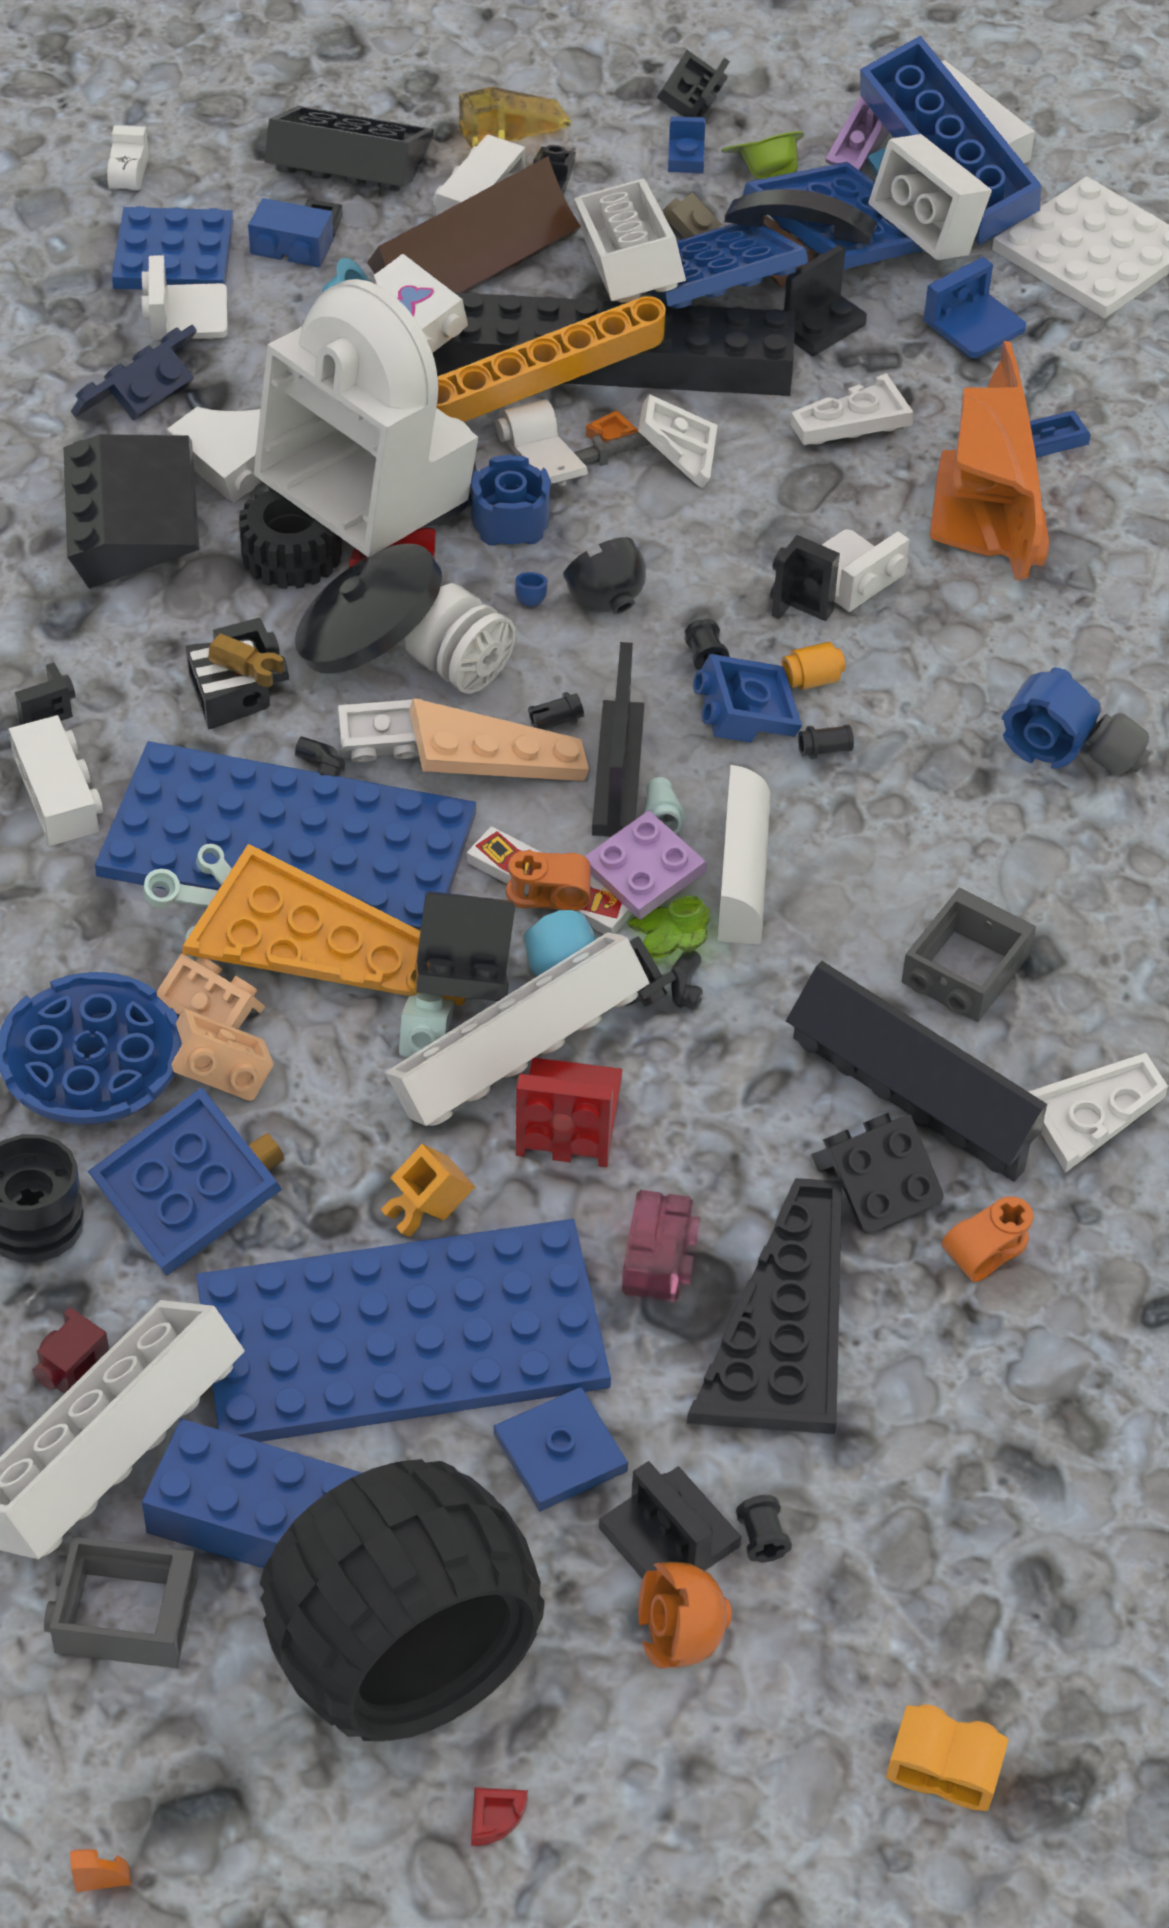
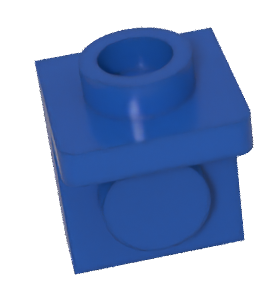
M674 116L670 118L668 172L703 173L706 122L704 118Z

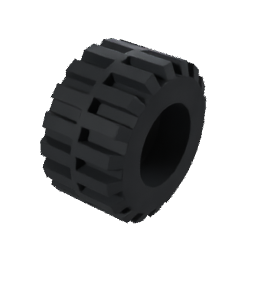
M269 487L267 492L259 491L254 494V499H248L244 504V510L240 511L241 555L245 568L250 570V575L255 579L262 578L264 584L269 586L277 584L278 588L287 589L288 586H296V589L304 588V584L310 583L314 585L320 582L321 577L328 578L333 573V568L338 567L340 556H342L341 537L271 487Z

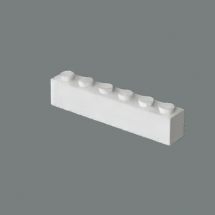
M607 932L392 1067L385 1074L409 1119L424 1126L438 1125L449 1119L453 1114L452 1110L463 1102L478 1100L489 1093L491 1090L490 1085L503 1077H513L524 1071L528 1067L527 1062L540 1053L547 1054L560 1048L565 1043L564 1038L576 1030L589 1029L599 1023L602 1019L601 1014L612 1007H621L634 1001L638 997L637 991L650 984L628 938Z

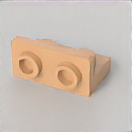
M182 953L157 990V997L170 1009L173 1008L178 1016H180L185 1008L238 1030L251 1009L261 1014L265 1008V1005L254 997L258 990L246 981L234 976L233 980L229 982L219 976L223 969L209 959L199 957L197 961H194Z
M184 1008L175 1023L182 1045L171 1064L173 1071L245 1100L253 1101L274 1065L265 1040Z

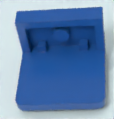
M984 257L962 266L941 279L935 280L928 285L923 321L971 358H978L1001 346L1004 341H1010L1023 334L1026 330V322L989 294L993 264Z

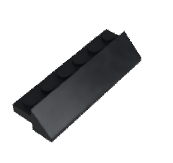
M821 961L815 967L785 1021L794 1027L793 1039L798 1041L805 1050L815 1052L835 1065L842 1074L851 1076L870 1088L879 1098L888 1100L908 1114H911L914 1121L925 1124L944 1136L954 1147L964 1149L982 1161L991 1171L1000 1173L1015 1182L1025 1171L1030 1144L1042 1131L1047 1103L824 961Z

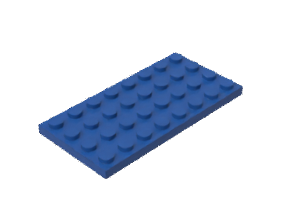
M147 741L96 860L95 871L97 877L144 885L145 878L151 871L167 869L177 876L180 884L219 890L221 885L212 874L202 872L196 864L200 848L206 844L219 846L224 852V860L233 868L246 846L250 844L420 930L425 893L428 891L450 893L476 815V802L340 776L320 775L318 772ZM213 854L202 856L203 860L208 864L218 862L217 857Z
M574 1218L196 1274L200 1304L215 1306L245 1350L232 1364L231 1372L222 1380L212 1384L218 1430L258 1442L561 1396L579 1387H582L584 1392L611 1388L610 1370Z

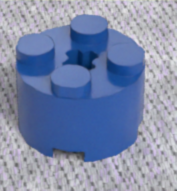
M503 455L489 459V466L481 469L479 472L477 470L473 472L471 480V520L474 528L480 533L481 541L488 545H498L500 543L536 544L543 538V532L548 527L550 519L551 480L544 467L540 471L537 467L530 465L529 458L525 456Z
M1054 667L1049 672L1030 675L1021 685L1002 715L1001 720H1004L1006 728L1003 738L1011 750L1026 762L1032 764L1035 759L1043 762L1052 763V769L1067 766L1077 757L1096 726L1097 718L1101 713L1100 703L1089 694L1086 688L1076 682L1066 669Z

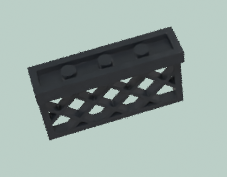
M620 642L615 701L603 700L592 836L612 837L636 820L645 703L630 702L633 643Z

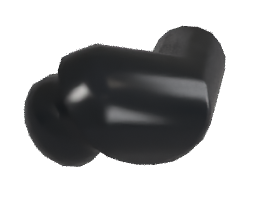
M302 736L299 738L295 747V756L321 764L317 770L320 775L340 776V772L345 770V761L333 746Z
M693 949L684 950L671 968L676 977L671 982L672 1001L681 1009L685 1006L695 1010L702 1001L700 997L703 994L702 988L691 985V979L702 962L700 954Z

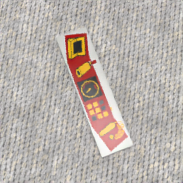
M491 826L466 853L468 864L507 884L512 878L508 871L510 858L520 851H540ZM528 862L525 864V875L529 874L530 863ZM593 878L590 881V902L588 906L576 911L583 914L591 924V927L602 934L607 932L615 934L633 914L600 882ZM525 884L524 893L528 895L529 885Z

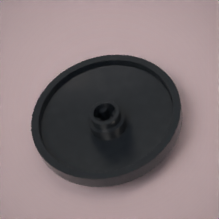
M416 544L391 546L382 549L369 558L365 557L332 580L307 608L298 625L295 636V646L298 654L311 669L325 674L352 670L381 656L404 639L421 622L432 607L442 584V571L439 564L426 548Z

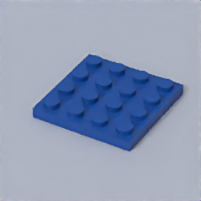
M848 162L746 182L743 196L774 189L811 191L844 201L877 222V229L870 245L833 239L835 225L769 215L779 223L782 229L793 233L803 241L807 248L818 252L820 255L838 245L845 249L843 270L924 251L923 248L868 204L875 182Z
M731 224L677 241L686 281L677 283L678 286L669 291L656 292L654 289L646 293L659 299L666 306H670V308H683L690 305L692 299L704 295L708 298L718 297L727 293V288L733 286L748 287L762 282V277L792 274L797 270L796 267L808 263L806 248L764 225L758 228Z

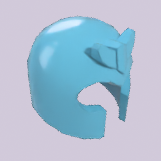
M559 910L544 916L525 932L524 940L531 972L536 978L596 940L591 924L583 914L574 910Z

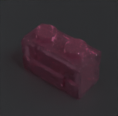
M640 1190L636 1193L622 1273V1291L625 1295L639 1297L651 1295L653 1299L675 1302L679 1299L681 1283L690 1285L694 1256L686 1255L688 1244L697 1246L701 1217L692 1216L693 1200L689 1196L675 1194L663 1196L661 1192Z

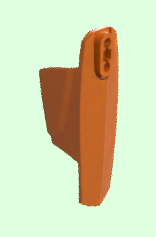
M1004 341L1001 349V360L990 379L988 387H966L963 390L957 450H943L940 456L929 536L935 541L986 556L1004 555L1010 560L1014 579L1022 581L1030 577L1031 565L1040 567L1044 565L1048 554L1049 538L1045 512L1041 502L1039 475L1027 403L1011 342Z

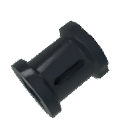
M711 619L696 620L685 629L684 640L693 649V663L697 670L703 667L710 654L730 657L727 647L720 642V628Z
M772 1495L754 1496L743 1501L736 1508L737 1520L740 1524L745 1525L749 1544L746 1547V1552L751 1561L771 1562L782 1558L792 1548L791 1539L782 1532L779 1522L780 1502L777 1497Z

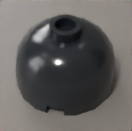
M619 537L600 543L601 552L590 557L588 552L585 551L574 559L563 572V577L570 593L578 603L590 611H612L614 614H620L635 604L634 598L642 591L646 581V564L641 551L630 537Z

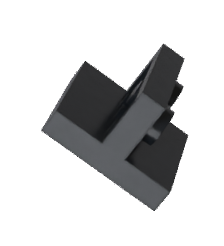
M650 1461L641 1465L633 1471L631 1498L599 1518L600 1531L642 1579L647 1571L657 1570L654 1564L662 1562L688 1563L706 1571L741 1547L742 1536L679 1466L668 1473L660 1474Z

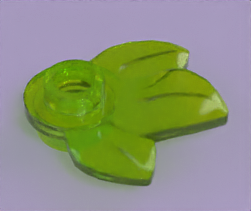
M683 896L675 899L669 907H657L641 920L636 916L628 921V926L647 935L643 943L652 958H663L672 954L678 948L685 952H691L704 944L708 937L706 926L709 924L711 917L708 907L704 905L699 897Z

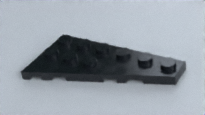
M795 1178L775 1221V1227L766 1246L764 1245L758 1258V1264L752 1278L748 1280L725 1330L712 1364L710 1363L704 1376L696 1400H693L688 1411L687 1424L835 1434L837 1422L842 1185L840 1181Z

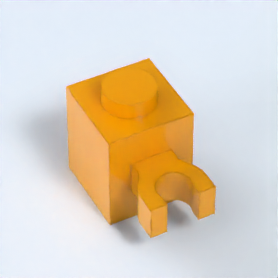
M421 1144L390 1177L403 1194L389 1200L380 1210L385 1216L394 1220L401 1211L405 1210V1218L396 1228L401 1234L411 1237L419 1228L424 1213L445 1221L476 1186L449 1156Z

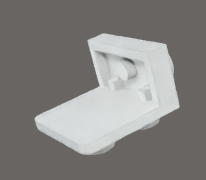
M164 255L149 256V271L142 272L143 295L149 294V296H142L143 319H150L152 340H161L174 328L178 327L182 331L192 324L197 329L192 339H214L227 336L226 285L221 283L167 285Z
M847 529L823 543L822 546L840 553L835 602L850 612L905 575L910 539L897 531L874 546L854 531Z

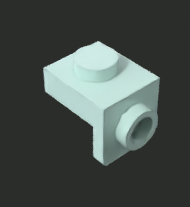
M418 993L416 996L409 995L401 1013L399 1054L401 1056L410 1057L447 1033L453 1017L454 1000L443 999L441 995Z

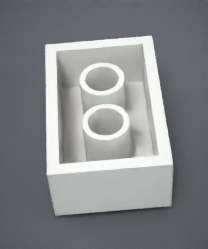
M922 134L889 139L868 204L938 261L970 254L992 190Z

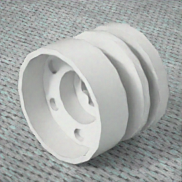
M450 583L440 587L438 596L428 613L405 637V646L411 658L427 669L438 672L443 680L452 683L453 687L460 692L471 694L486 687L504 668L513 650L516 640V628L512 620L499 614L496 609L482 604L478 597L460 585Z

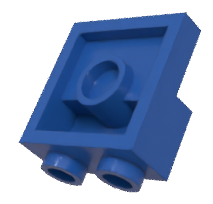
M710 654L703 667L694 676V693L702 695L704 701L702 721L704 724L711 725L714 737L752 742L758 731L796 737L802 727L784 666Z

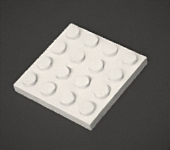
M1086 176L1041 206L1039 212L995 237L992 250L1105 319L1169 274V224Z

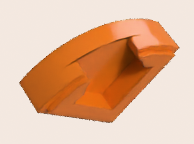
M617 410L586 425V436L592 439V437L600 435L603 442L638 432V429Z
M94 1849L70 1851L71 1872L76 1892L131 1885L129 1864L120 1856L116 1855L113 1861L99 1859L98 1851Z

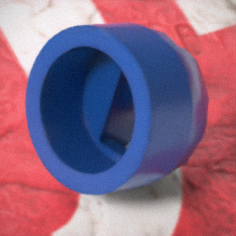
M535 572L519 574L515 579L517 600L522 605L528 607H536L542 603L547 594V578Z

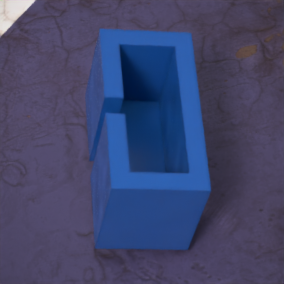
M262 198L248 224L250 254L282 260L283 256L287 255L289 262L320 268L334 241L332 211Z

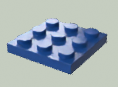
M144 206L123 207L112 272L113 289L143 290L142 272L149 271V256L164 255L167 285L216 283L225 285L234 222L233 210H219L216 208L183 209L180 207L147 208Z
M202 1087L87 1171L166 1276L282 1190L275 1178Z

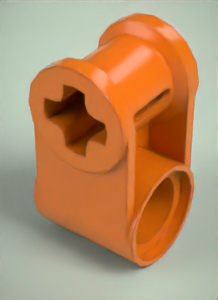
M525 850L515 853L510 858L508 871L512 878L507 883L506 897L508 900L513 901L516 907L523 909L543 908L579 911L588 906L590 902L591 866L590 861L585 856L577 853L560 854ZM528 862L530 863L529 874L525 875V864ZM525 884L529 885L528 896L526 897L524 896Z
M1006 1196L998 1199L994 1204L975 1216L955 1225L943 1238L941 1247L971 1281H981L992 1274L998 1267L1015 1256L1020 1255L1026 1249L1029 1241L1028 1230L1034 1218L1033 1210L1026 1201L1015 1196Z

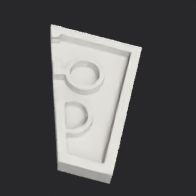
M887 373L876 377V384L865 389L860 384L849 388L848 396L838 400L827 397L791 412V426L803 445H819L830 440L846 437L857 438L862 434L894 431L900 427L913 425V411Z
M1143 1053L1028 1092L1047 1103L1041 1134L1066 1173L1164 1099L1168 1085L1147 1053Z

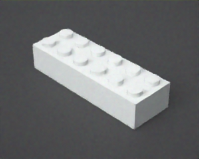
M645 178L574 198L584 240L611 301L630 302L638 299L641 296L640 293L654 289L656 292L669 291L678 286L677 283L686 281L676 237Z
M160 1300L0 1457L1 1551L40 1559L52 1553L61 1544L62 1536L77 1521L86 1518L96 1509L98 1505L97 1500L111 1486L127 1478L132 1471V1465L146 1451L155 1448L164 1440L166 1431L175 1421L194 1410L200 1402L199 1397L213 1383L222 1380L231 1372L232 1364L245 1350L215 1306Z

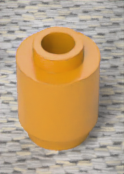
M831 642L791 650L789 655L783 656L781 659V666H784L790 688L797 687L799 690L838 682L841 678V672H844L846 667L841 649L835 648Z

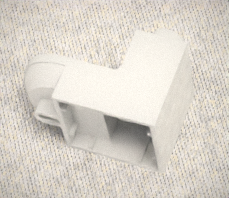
M359 279L342 281L320 294L310 308L302 327L267 344L254 465V476L368 558L468 500L478 436L472 433L463 421L457 418H450L436 408L438 376L431 348L415 318L394 295L369 281Z

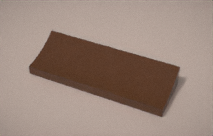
M547 156L377 247L367 264L373 273L376 274L400 255L404 254L452 292L467 293L575 234L581 225L571 211L560 189Z

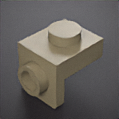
M693 192L681 202L676 197L662 210L668 224H671L684 239L718 229L722 225Z

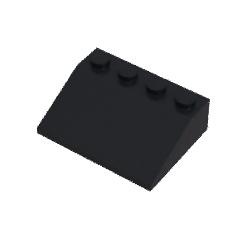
M298 105L269 118L265 163L276 164L275 169L282 172L294 173L299 168L310 170V176L329 179L333 174L345 176L344 181L347 183L364 185L366 180L379 182V188L399 191L401 186L404 187L413 181L433 138L434 129Z
M99 434L63 447L67 558L89 589L200 550L192 440L189 435Z

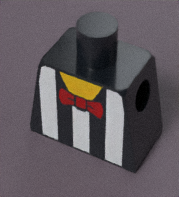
M250 639L238 640L256 648L254 641ZM211 643L186 646L188 675L208 729H213L266 710L270 706L269 687L259 685L255 681L254 676L249 675V677H246L209 661L208 653ZM281 656L284 659V672L282 674L269 670L272 672L273 683L289 680L288 667L284 656Z

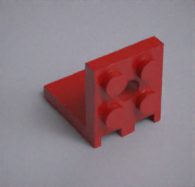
M532 1058L529 1075L519 1074L516 1087L515 1156L525 1157L526 1149L552 1152L553 1161L571 1163L572 1155L598 1158V1166L607 1167L623 1069Z

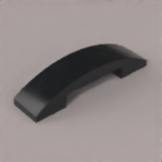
M795 189L765 190L734 199L725 214L724 220L726 223L761 228L766 216L771 215L835 225L833 239L870 245L877 229V222L844 201L816 192Z

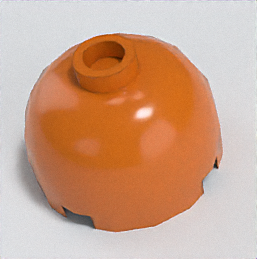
M688 1563L654 1564L657 1568L656 1571H647L645 1573L639 1592V1625H649L653 1643L642 1642L644 1651L650 1662L659 1669L681 1668L700 1663L713 1655L724 1637L725 1629L730 1626L732 1618L730 1602L723 1596L721 1588L708 1572Z

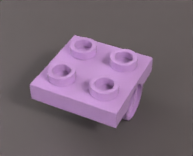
M650 810L585 855L590 861L591 875L639 920L707 872L706 861Z

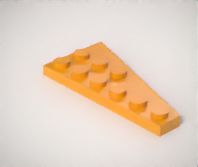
M250 844L244 849L182 947V954L405 996H416L419 993L415 989L414 975L420 930ZM441 995L443 999L454 1000V1005L463 1006L467 999Z

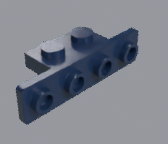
M193 324L182 331L176 327L160 340L161 345L154 349L148 345L140 350L132 358L133 363L126 367L121 363L112 368L104 376L105 381L97 386L94 382H90L77 392L75 397L78 400L70 412L76 418L112 394L133 421L188 386L194 379V376L175 353L189 344L197 329Z

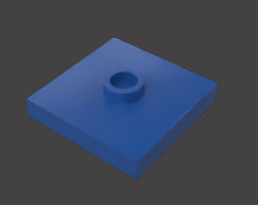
M582 1387L493 1426V1435L539 1512L628 1472V1461Z

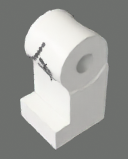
M114 125L112 131L113 143L107 170L108 187L115 190L124 188L139 191L149 158L146 127Z

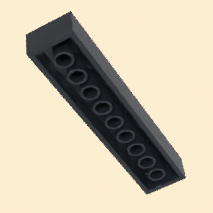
M454 292L463 300L468 326L460 334L451 338L432 353L437 376L628 302ZM664 304L666 309L664 339L659 345L563 383L790 396L794 362L795 311L711 307L704 305H688L683 308L674 309Z

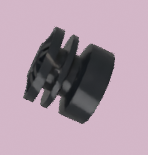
M21 1134L0 1142V1255L2 1257L27 1263H39L53 1259L73 1247L83 1232L84 1211L82 1208V1197L79 1192L78 1166L72 1151L59 1140L42 1134Z

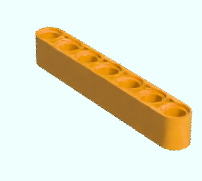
M640 297L438 376L436 408L450 418H457L466 422L654 348L664 339L665 306L655 297Z

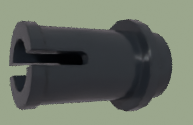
M568 692L562 693V698L528 707V714L531 724H535L534 728L547 729L569 721L571 724H576L579 718L584 717V710L577 693L570 695Z
M847 724L840 727L821 729L807 726L805 731H799L798 733L800 754L802 756H809L810 759H816L818 754L852 751L854 748V737L851 726Z

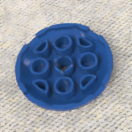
M107 972L78 973L50 981V988L38 993L31 999L28 995L21 999L10 1011L0 1029V1073L12 1095L29 1110L42 1117L73 1125H94L116 1121L130 1116L151 1104L163 1093L176 1073L173 1071L171 1064L182 1045L175 1024L178 1020L177 1014L173 1008L170 1009L157 997L155 989L134 978Z

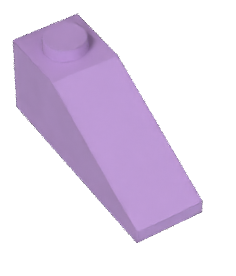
M861 96L858 98L825 158L826 163L833 165L848 162L859 171H862L867 164V155L876 152L889 134V131Z

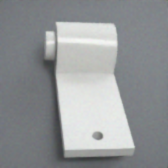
M547 399L500 411V419L495 421L496 432L500 441H506L507 445L517 456L529 458V464L537 467L540 471L544 467L548 472L551 484L558 483V485L564 486L566 485V480L588 474L587 466L558 436L555 413Z

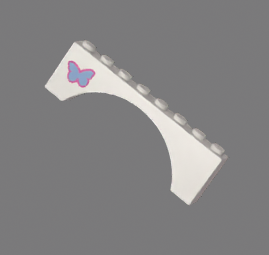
M404 254L374 275L376 285L394 295L415 318L429 343L432 353L451 338L456 337L468 326L463 300ZM196 407L167 429L168 435H189L192 440L194 471L231 503H235L245 494L250 493L262 482L254 476L260 409L218 411Z

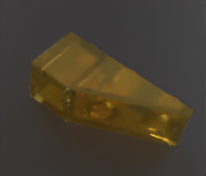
M493 86L459 94V130L471 148L478 146L487 134L506 141H512L571 126L570 118L559 102L554 99Z

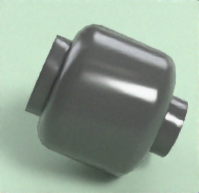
M1117 713L1113 716L1105 714L1102 716L1086 740L1090 743L1088 747L1089 756L1113 775H1122L1129 769L1136 773L1151 754L1146 750L1149 743V733L1124 713Z

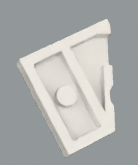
M649 394L642 403L638 432L697 486L703 488L710 480L718 425Z

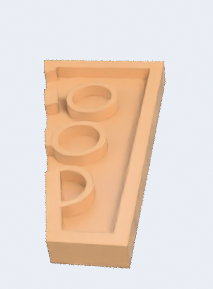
M416 698L412 700L409 711L423 772L585 781L589 766L582 739Z

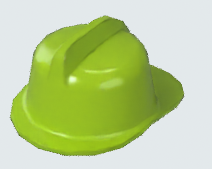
M802 131L786 132L757 142L722 148L721 152L741 153L751 174L758 179L794 173L798 169L797 141L803 138L804 133Z

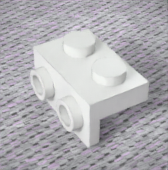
M412 700L338 705L342 758H351L353 762L364 763L374 761L380 755L394 754L396 759L418 757L419 753L409 711Z

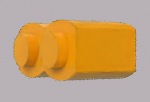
M928 1704L920 1706L906 1705L885 1778L913 1791L937 1794L941 1798L961 1807L988 1811L1009 1739L998 1733L995 1727L985 1722H957L936 1706Z

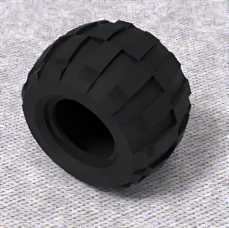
M423 1459L386 1464L356 1475L331 1489L312 1503L286 1530L265 1564L260 1580V1585L264 1590L260 1600L266 1614L263 1622L269 1643L278 1664L297 1695L321 1718L332 1726L336 1725L337 1729L347 1737H361L363 1741L382 1742L414 1737L434 1730L475 1707L492 1694L522 1662L537 1635V1629L544 1617L545 1601L540 1595L541 1581L526 1538L505 1507L472 1477L457 1471L454 1466L442 1461L424 1462Z

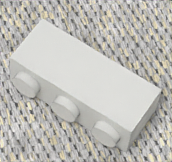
M487 134L478 146H474L465 161L460 166L455 167L451 177L445 184L437 188L433 198L436 215L525 168L526 147Z
M58 715L9 728L14 761L49 846L99 833L97 815L103 813L102 802L96 788L89 790L87 784H90L91 780L85 760L76 759L75 755L78 754V747L72 730H64Z

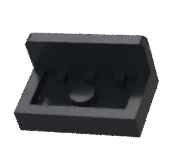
M686 50L658 94L657 99L683 117H695L699 110L705 114L717 97L712 91L717 94L729 77L723 72L730 61L724 57L715 70L693 53Z
M796 535L786 548L781 547L772 565L773 570L776 571L775 582L770 591V599L773 600L772 616L780 619L791 606L826 621L834 611L840 553L799 535Z

